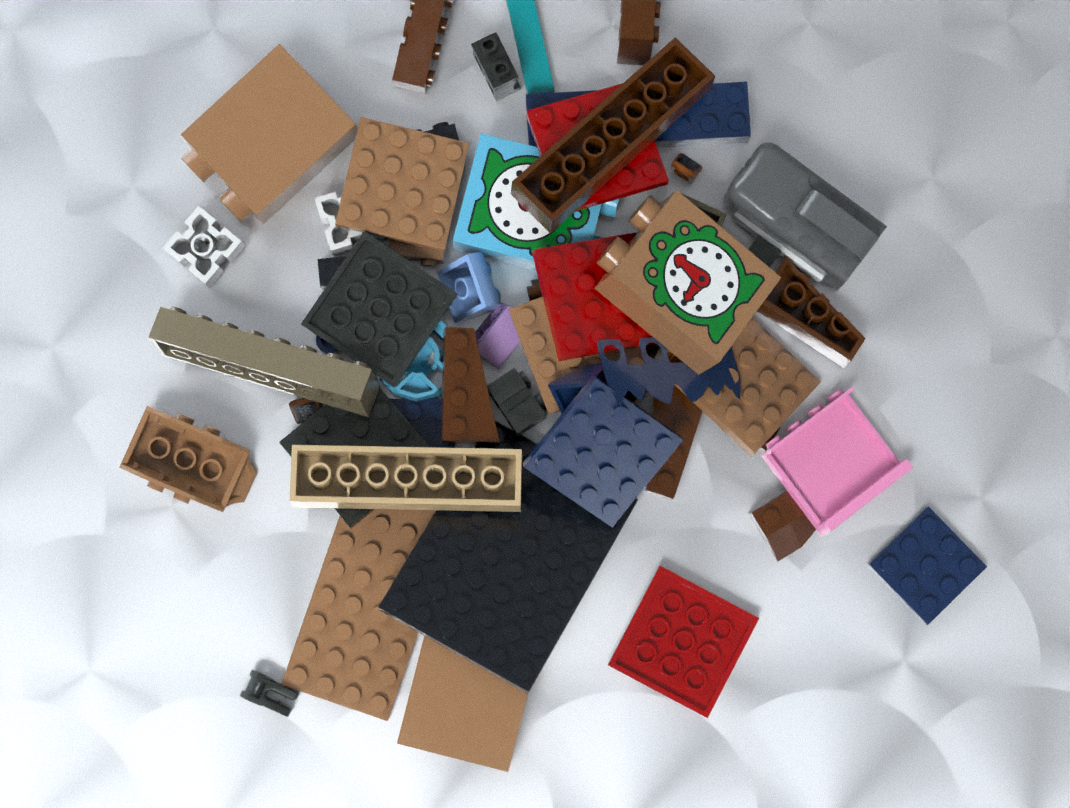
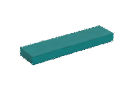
M506 0L527 94L555 93L535 0Z

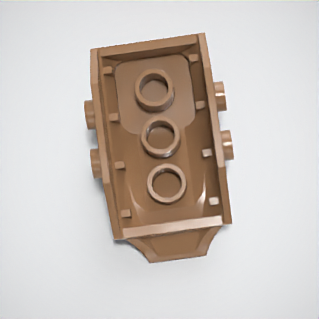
M146 406L119 468L148 480L147 486L154 490L163 492L164 488L175 492L173 498L187 504L192 499L223 512L227 506L245 501L257 474L249 459L250 450L219 437L221 431L205 425L203 430L193 426L194 420L180 413L175 418Z

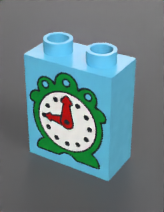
M481 133L453 237L454 250L466 253L483 252L486 258L536 270L532 255L535 249L604 238L594 235L599 215L614 218L619 199L576 211L553 232L549 233L511 195L512 181L540 157L538 148Z

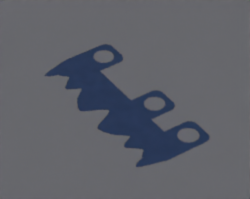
M655 338L640 339L639 346L644 360V364L628 365L623 344L619 340H600L597 343L607 384L615 391L611 392L620 407L623 404V396L626 395L627 391H630L639 400H642L644 389L654 398L670 404L675 384L682 389L691 402H695L703 396L707 385L716 395H719L723 385H726L730 390H733L737 398L740 399L741 397L740 376L739 380L735 383L729 371V368H732L738 372L731 347L718 364L698 375L684 362L670 363L666 347ZM648 343H656L661 348L662 355L660 358L653 359L646 353V345ZM611 344L618 348L620 358L617 361H610L604 355V347Z

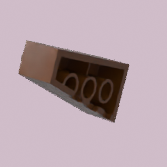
M410 0V12L412 14L405 21L403 32L405 42L400 44L392 78L395 87L426 94L427 86H433L436 71L432 70L434 60L439 61L442 44L438 43L440 35L446 34L449 18H445L447 8L453 7L454 0Z
M621 0L617 64L643 66L651 59L653 43H658L659 26H654L655 18H660L661 2L656 0Z
M785 256L775 271L781 279L757 312L845 368L852 361L866 338L841 312H838L829 303L830 300L823 293L821 294L810 283L811 280L792 264L793 261L788 256Z
M445 327L443 330L441 443H499L474 328Z
M675 385L670 404L664 403L652 396L651 415L679 434L683 441L645 488V492L669 500H673L703 412Z

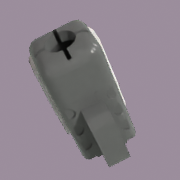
M769 142L757 147L745 163V167H742L732 180L724 195L725 207L734 214L732 220L753 236L757 237L759 235L781 250L779 253L781 257L788 256L793 261L792 264L817 283L823 280L836 291L848 280L887 227L778 145Z

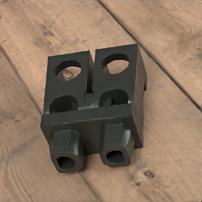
M497 32L471 44L473 56L483 76H485V80L496 101L521 90L517 80L518 74Z

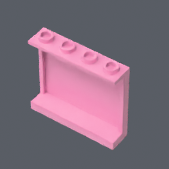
M853 387L845 392L841 388L827 398L830 401L827 406L823 408L821 404L817 405L807 413L809 416L807 421L802 423L799 419L786 429L789 433L783 439L779 435L765 445L768 450L761 454V457L821 536L831 532L913 468L907 459L901 462L897 459L849 394L854 391Z

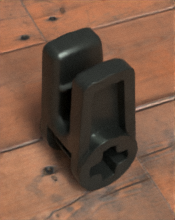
M251 670L249 674L251 679L245 691H241L240 696L254 704L264 706L289 717L291 708L280 703V700L276 701L268 697L267 692L273 691L284 696L285 699L289 698L291 700H296L300 693L281 685L267 675ZM258 682H260V686L255 694L254 690Z

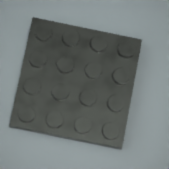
M364 231L301 325L354 361L368 364L375 375L395 388L458 296V293Z
M379 388L369 417L324 405L279 442L290 457L292 445L430 447L381 388ZM334 508L350 529L375 510Z

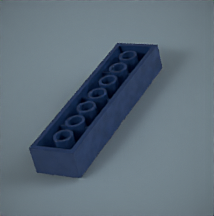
M747 81L713 83L711 90L654 140L657 148L748 143L751 137ZM597 90L526 94V111ZM527 120L528 145L537 147Z

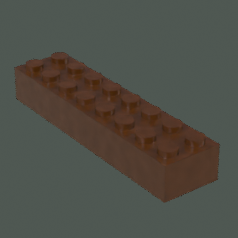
M675 37L512 181L511 195L549 233L553 232L707 94L712 88L715 75Z

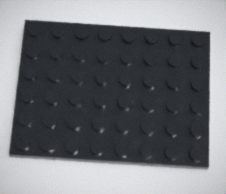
M495 421L499 443L476 444L474 447L485 449H522L523 463L537 446V443L522 435L517 436L515 431ZM522 464L521 512L436 510L378 606V610L528 694L633 511L638 499L633 501L616 524L611 527L524 468Z

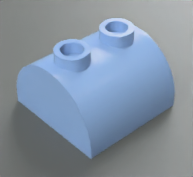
M483 252L467 254L437 271L440 282L458 293V296L449 307L454 323L473 319L501 306V294L494 287L491 278L492 269L490 264L485 261Z

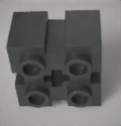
M513 368L487 385L490 397L518 436L545 420L546 414L544 412L547 410L539 394L533 396L529 391L532 384L523 371L518 373Z

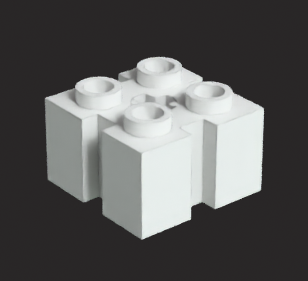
M336 192L314 198L323 225L329 223L331 227L325 229L324 232L332 255L335 256L351 251L353 248L352 243L358 241L362 232L335 226L341 197L338 198ZM371 235L379 241L386 240L383 237Z
M198 206L184 222L189 227L183 235L176 232L163 249L184 267L190 262L192 265L188 270L210 288L224 272L219 266L225 259L232 263L245 248V245L225 227L219 232L217 229L220 224L216 219ZM204 242L207 245L210 242L209 250L201 253L200 244Z

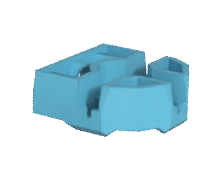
M441 320L434 333L443 341V330L448 326ZM429 337L405 372L406 378L394 388L379 377L380 381L397 397L416 402L439 397L442 394V387L438 389L427 377L436 368L442 373L443 348L439 351L435 341ZM434 353V365L428 364V356Z

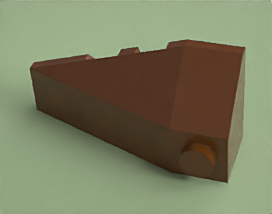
M788 491L748 514L777 562L800 549L816 531V528Z

